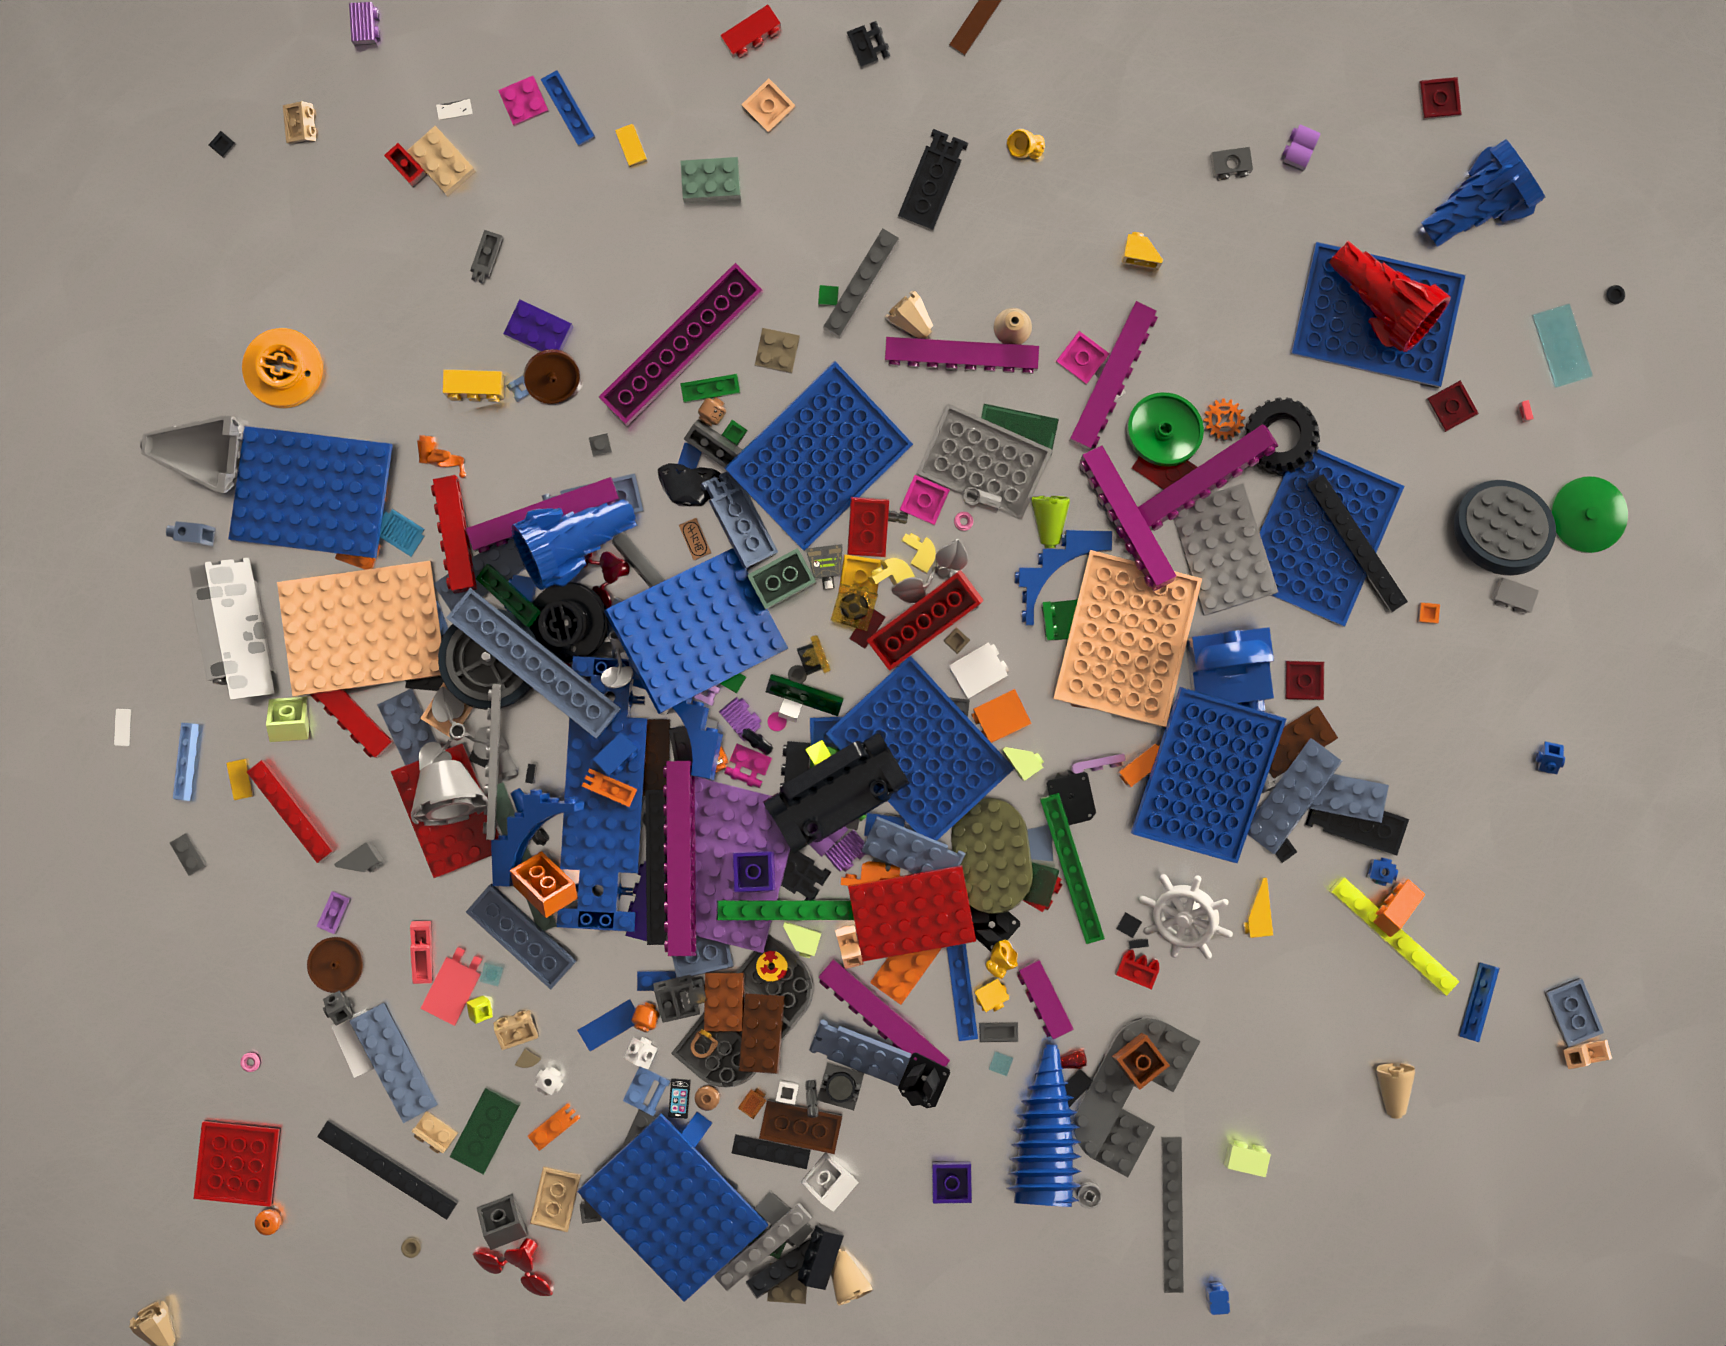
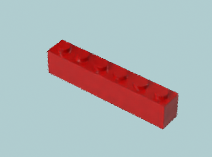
M456 475L433 479L434 485H431L433 497L436 496L437 503L434 504V510L436 515H439L440 522H437L439 534L442 533L443 538L440 541V546L446 556V559H443L445 571L448 570L449 578H446L447 587L454 594L467 592L470 588L477 590L459 478Z
M345 690L310 694L317 703L321 701L325 705L323 709L330 716L334 715L338 719L336 723L343 730L347 728L351 732V739L357 744L360 742L365 747L363 751L370 758L372 756L378 758L394 743Z
M261 760L247 771V774L316 863H321L335 852V849L265 760Z

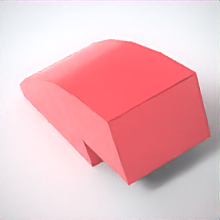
M412 921L410 925L413 984L432 983L431 921Z

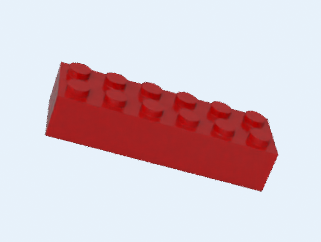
M959 570L871 635L866 641L890 671L983 602V598L962 570Z

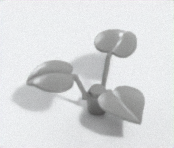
M958 538L942 547L936 553V567L932 568V572L924 585L922 579L910 577L894 585L891 590L892 593L905 602L916 603L926 595L924 589L928 587L936 572L941 577L948 576L949 578L952 576L951 569L961 570L967 565L968 556L965 547ZM978 605L976 608H974L972 611L977 610V609L979 608V605Z
M612 631L609 634L610 642H603L601 647L588 657L615 658L617 655L619 666L605 670L602 673L601 681L608 688H619L631 681L633 670L629 666L622 667L620 653L625 652L615 631Z
M441 687L435 694L432 702V713L438 722L450 721L452 724L449 730L450 738L443 748L437 742H429L421 748L419 752V771L432 763L451 760V754L445 751L452 740L458 741L464 736L475 742L473 751L477 757L485 760L489 759L486 758V747L490 746V739H487V727L478 729L476 738H473L465 732V727L462 724L453 721V719L459 718L462 715L464 703L458 700L445 687ZM499 734L500 754L507 750L508 746L504 738Z

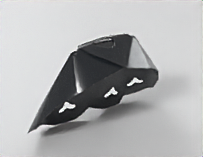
M668 463L658 468V478L664 492L673 503L684 507L703 506L711 497L707 490L701 488V483L713 478L712 475L719 477L721 474L712 468L699 467L690 469L675 463ZM667 469H669L667 474L662 473V471H666Z

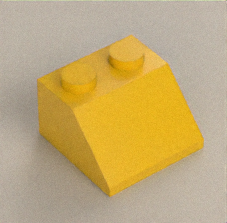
M1139 232L1128 234L1125 240L1122 263L1159 269L1163 259L1148 237H1143V234Z

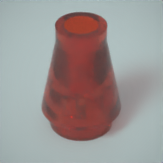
M1077 1050L1060 1057L1063 1069H1083V1067L1087 1066L1084 1051L1080 1052Z

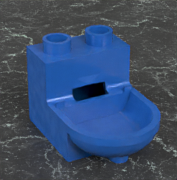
M1270 627L1229 631L1187 639L1186 654L1191 690L1265 711L1264 700L1274 698L1270 662L1274 661Z

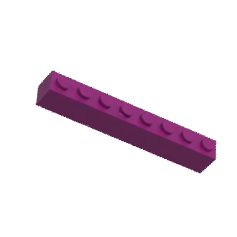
M1138 301L1135 302L1069 441L1088 450L1092 446L1096 448L1100 439L1097 435L1100 429L1104 430L1108 423V419L1105 418L1108 412H1113L1117 404L1114 402L1116 395H1121L1125 387L1122 383L1125 378L1129 379L1133 368L1130 366L1133 360L1137 362L1142 352L1138 349L1141 343L1145 345L1150 335L1147 333L1149 326L1154 327L1158 317L1155 316L1157 310Z
M886 337L885 362H889L888 365L900 366V363H908L909 367H919V364H926L927 368H938V365L946 366V369H957V366L971 371L976 370V368H984V371L995 372V369H1003V372L1006 373L1022 370L1024 374H1033L1034 371L1038 370L1039 346Z
M1262 424L1140 505L1138 509L1150 530H1158L1163 526V522L1168 519L1173 520L1179 515L1178 512L1184 508L1187 510L1193 507L1195 501L1208 497L1211 494L1210 491L1216 487H1223L1227 484L1228 479L1238 477L1243 473V469L1256 465L1264 455L1269 456L1276 451L1275 448L1279 445L1269 429Z
M1103 445L1083 454L1079 463L1080 468L1084 473H1087L1090 486L1096 489L1099 502L1105 505L1110 521H1114L1117 526L1116 531L1119 537L1123 538L1126 542L1125 546L1128 553L1134 556L1135 565L1139 571L1143 572L1146 585L1151 587L1154 592L1174 582L1176 578L1174 570Z
M609 477L468 527L466 531L473 550L483 553L489 551L490 546L497 545V547L508 544L507 540L513 539L511 526L524 520L527 512L530 510L561 508L563 515L572 511L575 514L586 508L598 507L605 503L610 505L620 499L613 479Z
M833 959L818 976L821 979L819 983L827 990L829 987L835 991L833 995L838 1000L848 1002L850 1004L848 1008L856 1015L858 1013L863 1015V1021L868 1026L872 1027L874 1025L879 1029L877 1033L883 1039L889 1038L894 1042L892 1044L893 1047L911 1053V1056L917 1052L944 1067L950 1062L948 1057L836 960Z

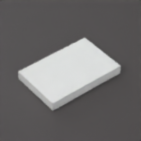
M367 1009L354 1014L352 1018L337 1026L335 1024L331 1025L354 1078L374 1069L349 1022L367 1012Z

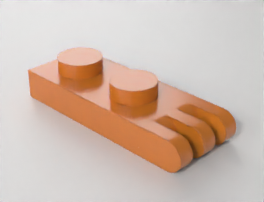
M589 768L588 772L593 774L594 778L586 775L585 779L590 781L591 784L582 783V787L630 807L637 792L636 788Z
M569 1103L527 1136L539 1151L580 1119L578 1115L573 1119L570 1118L575 1113L573 1109L568 1113L565 1112L570 1107Z

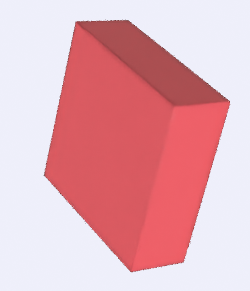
M1529 400L1519 403L1522 422L1534 419Z

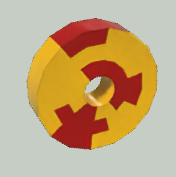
M776 951L763 953L758 958L756 964L758 975L768 982L781 980L785 976L788 967L785 957ZM771 963L775 964V968L773 970L769 969V965Z

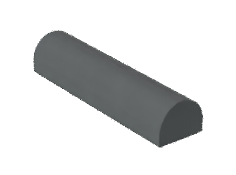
M624 532L613 538L612 544L650 588L665 581Z

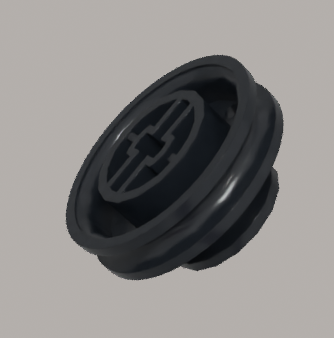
M569 582L563 587L552 585L543 590L533 602V605L541 613L530 628L537 641L561 661L572 662L573 656H591L603 644L609 628V620L604 612L606 607L601 597L588 586L575 582ZM565 619L568 620V625H567V626L564 625V620H565ZM572 645L576 647L574 652L571 651Z

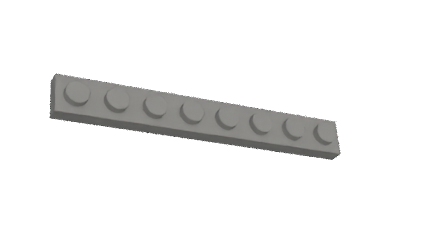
M493 684L492 689L488 690V701H491V708H488L487 720H491V726L487 727V739H490V746L486 747V758H489V765L485 767V777H489L488 784H485L484 795L488 796V807L484 810V815H487V822L483 823V834H486V840H494L496 836L501 684Z

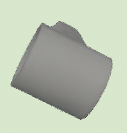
M973 487L967 488L963 493V499L966 503L997 513L1002 499L1000 496ZM969 491L977 493L975 501H968L967 493Z

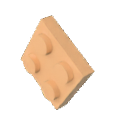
M769 78L741 104L767 133L795 108L792 101Z

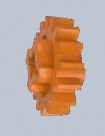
M1222 398L1221 403L1215 400V406H1208L1210 412H1204L1208 416V418L1203 420V422L1208 423L1205 430L1211 429L1209 435L1217 434V440L1220 436L1227 440L1228 435L1233 439L1235 437L1234 432L1239 434L1241 431L1238 428L1244 427L1241 421L1245 420V417L1240 415L1244 410L1237 409L1238 403L1232 405V399L1228 403H1226L1225 398ZM1220 407H1227V408H1229V410H1228V411H1221V410L1218 409V408H1220ZM1230 413L1227 422H1224L1219 426V423L1222 419L1220 416L1224 417L1225 415ZM1234 413L1236 414V417H1237V422H1236V424H1235V422L1233 421V414H1234ZM1212 414L1216 419L1215 425L1212 423ZM1221 428H1227L1228 430H1231V431L1222 432V431H1219V430H1220Z

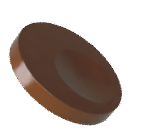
M549 349L535 354L528 361L524 369L523 378L527 391L534 399L543 403L554 404L568 399L575 392L579 384L580 374L575 360L569 354L561 350Z
M330 937L318 942L310 951L307 960V971L312 982L321 990L335 993L339 990L343 992L352 988L361 978L364 969V960L359 948L352 941L342 937Z

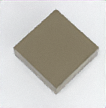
M956 627L943 642L958 654L970 639Z

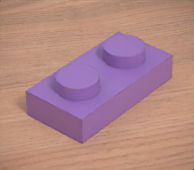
M332 891L316 927L335 934L350 898Z

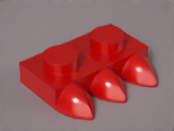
M1134 950L1128 951L1122 957L1115 975L1152 990L1160 969L1158 960L1152 961L1147 967V957L1145 954L1134 962Z

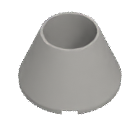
M440 761L421 769L411 811V819L415 824H419L418 821L424 822V826L457 823L469 819V815L476 811L477 814L482 813L488 807V800L460 761Z

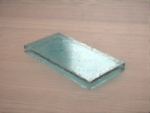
M1570 303L1532 315L1555 388L1592 377L1593 374Z

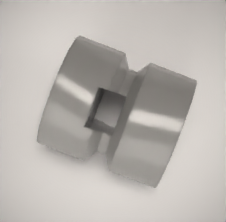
M1093 1182L1081 1183V1187H1078L1076 1190V1198L1079 1200V1204L1086 1209H1095L1102 1202L1101 1190Z

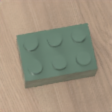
M738 157L680 161L684 203L741 199Z
M798 548L747 575L765 610L816 584Z

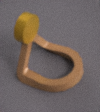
M703 1029L696 1033L691 1042L692 1053L700 1059L709 1057L718 1045V1041ZM701 1035L712 1041L709 1051L705 1054H699L695 1051V1043Z

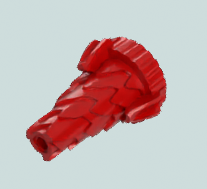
M1347 241L1329 262L1337 273L1352 284L1350 288L1360 295L1361 299L1378 317L1370 318L1368 322L1385 347L1395 346L1399 351L1403 352L1412 349L1430 331L1450 302L1451 297L1436 284L1429 286L1413 281L1404 273L1395 271L1384 262L1380 263L1368 252L1365 251L1363 253L1350 241Z

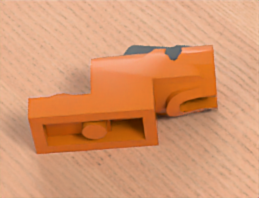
M874 857L872 861L862 864L861 879H857V875L846 874L845 877H841V885L848 886L899 877L900 867Z

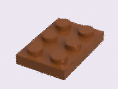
M705 973L707 1001L704 1004V1030L707 1032H742L744 973Z

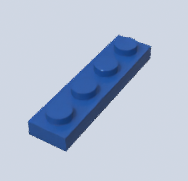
M556 70L543 77L541 81L578 147L595 138L559 72Z
M1480 962L1459 1037L1480 1042L1500 968Z

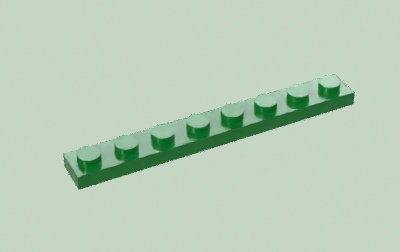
M1056 793L1040 798L1086 945L1103 940L1105 936L1060 795Z
M717 900L716 920H854L851 900Z

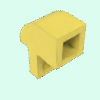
M912 533L910 535L905 534L902 542L917 550L910 565L927 574L934 563L936 555L932 541L926 537L923 543L919 542L921 538Z
M897 558L880 561L883 569L879 567L871 572L872 576L868 577L871 584H877L889 576L893 585H896L904 579L915 577L906 562Z

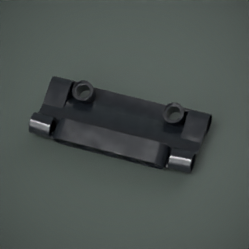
M877 732L864 740L863 743L856 741L785 783L781 787L780 793H776L763 801L779 827L793 853H796L812 842L822 841L874 808L887 802L892 794L909 785L910 782L883 737ZM880 789H884L882 793L877 794ZM818 828L817 832L811 834L814 829Z

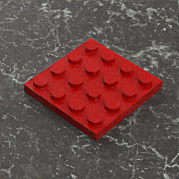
M202 1121L193 1199L271 1207L280 1129Z

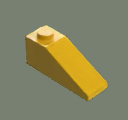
M1267 878L1260 879L1246 917L1247 922L1244 923V933L1248 934L1249 938L1273 936Z

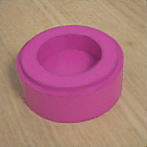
M774 712L768 717V726L773 731H781L787 724L786 719L778 716L779 712Z

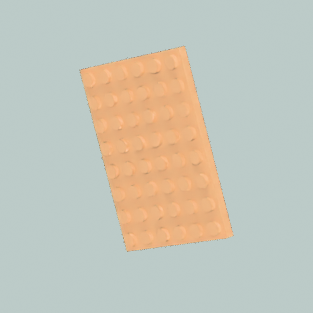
M1090 550L1053 699L1166 728L1202 578L1175 572L1176 578L1174 582L1153 592L1152 588L1146 585L1145 576L1142 571L1137 569L1135 561Z
M431 561L277 582L293 697L441 676L438 653L442 638Z

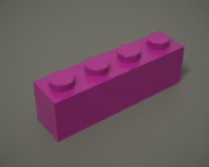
M1038 959L1018 969L1020 974L1017 977L1021 985H1026L1028 991L1025 993L1030 1003L1034 1001L1037 1007L1034 1009L1035 1014L1039 1020L1043 1019L1046 1025L1042 1028L1047 1038L1051 1036L1054 1040L1074 1030L1040 960Z

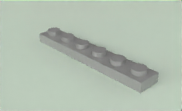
M798 1203L721 1269L714 1278L728 1291L809 1222L812 1216Z

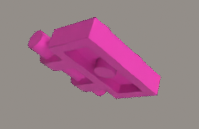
M737 743L729 760L736 763L734 769L727 766L724 773L731 776L734 780L739 779L746 782L748 786L752 787L753 785L760 788L762 781L757 779L756 776L758 773L765 776L772 758ZM742 766L752 770L750 776L740 772Z

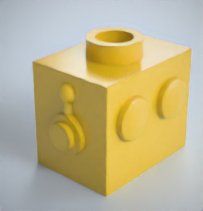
M996 979L974 992L977 997L976 1003L982 1007V1011L986 1013L993 1009L996 1012L1004 1007L1003 1003L1009 1000L1005 985H1002Z

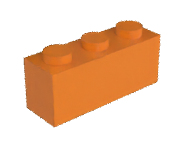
M1409 879L1403 884L1399 882L1392 890L1394 893H1391L1385 899L1386 905H1382L1376 912L1378 916L1373 922L1389 937H1392L1403 927L1425 896Z

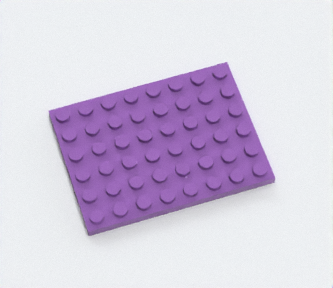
M695 777L696 936L764 953L772 920H716L717 900L778 899L790 847L763 801L771 797L770 795ZM774 852L775 891L734 892L733 853Z

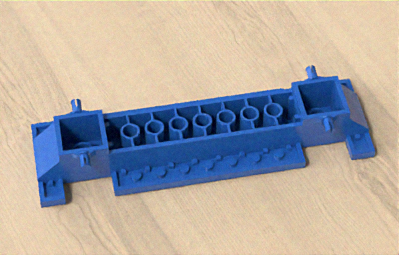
M573 656L572 669L580 676L591 677V685L602 694L606 695L608 692H613L615 694L613 702L621 710L598 739L569 717L564 799L576 798V801L584 802V809L575 812H564L560 869L580 871L579 885H575L576 892H578L577 909L562 908L558 911L557 927L635 932L636 912L618 910L621 895L633 896V892H626L633 891V888L622 887L620 882L621 873H638L647 719L630 718L633 703H645L643 700H637H645V696H633L632 679L628 684L619 688H608L603 685L601 681L602 673L608 668L619 666L618 659ZM621 659L622 667L629 666L632 668V679L640 680L630 659ZM622 732L638 749L635 752L637 756L631 762L626 760L621 765L623 769L616 776L613 774L608 776L593 758ZM589 768L636 788L637 792L630 807L582 787V783L591 784L590 781L585 779L586 775L594 778V775L588 772ZM596 885L603 887L604 891L601 896H596L593 892V888Z

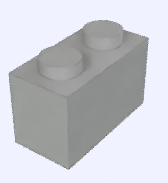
M1501 578L1497 584L1492 601L1497 602L1496 605L1507 609L1509 606L1515 609L1514 612L1525 615L1532 612L1539 590L1506 578Z

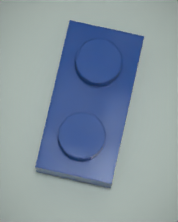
M637 971V991H654L653 983L676 978L675 971Z

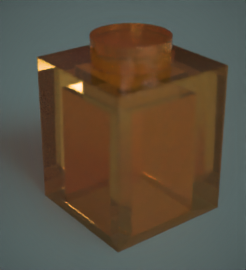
M751 1088L738 1106V1109L754 1119L767 1101V1098H765L766 1093L759 1088L755 1090Z

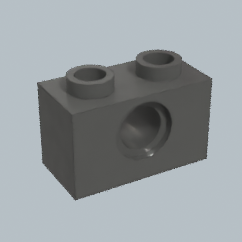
M1250 147L1215 151L1210 155L1213 178L1218 177L1219 180L1229 179L1231 175L1246 177L1253 170ZM1227 161H1235L1237 167L1233 169L1229 168L1227 165Z

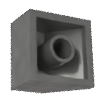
M365 842L334 865L338 868L373 873L382 867L380 863L384 860L372 842Z
M513 1194L477 1207L483 1237L491 1250L527 1236L524 1222Z

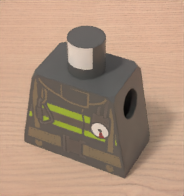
M842 544L806 548L814 579H822L823 590L834 589L833 577H841Z

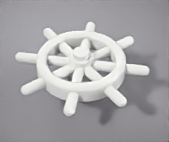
M1162 874L1160 881L1166 890L1160 895L1158 900L1156 901L1146 896L1139 898L1141 903L1154 908L1153 919L1155 924L1146 927L1144 933L1149 935L1159 931L1167 941L1173 944L1171 950L1173 958L1178 956L1180 947H1199L1204 957L1210 959L1212 954L1206 943L1213 937L1214 933L1227 938L1233 936L1230 930L1218 926L1219 914L1217 909L1227 906L1228 900L1222 899L1213 902L1206 893L1199 889L1201 877L1198 875L1194 877L1191 886H1172L1168 877ZM1179 897L1187 898L1185 905H1183ZM1171 899L1177 909L1165 905V902ZM1164 912L1175 917L1166 920ZM1207 914L1209 922L1198 918V916ZM1177 924L1179 926L1178 931L1173 930L1171 926ZM1195 925L1207 929V931L1200 935ZM1186 928L1189 929L1192 936L1184 935Z

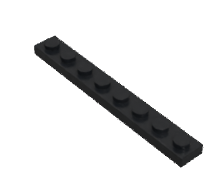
M1322 474L1308 483L1307 487L1390 612L1392 613L1407 603V599L1325 475Z
M645 790L647 945H664L665 941H667V933L664 931V922L666 921V913L664 912V902H666V894L664 893V882H666V874H664V863H666L664 843H666V836H664L665 816L663 809L665 797L663 790Z
M327 1120L317 1136L446 1220L458 1204L455 1200Z

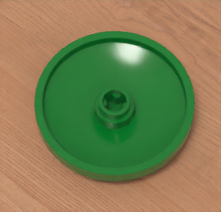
M1161 392L1144 397L1134 406L1127 422V435L1132 448L1141 458L1154 465L1170 467L1180 465L1195 455L1203 440L1204 426L1198 410L1191 402L1179 395Z
M1587 476L1568 482L1557 492L1551 505V512L1556 525V536L1565 546L1577 552L1596 553L1611 547L1621 538L1627 526L1628 508L1622 493L1612 483L1599 477Z

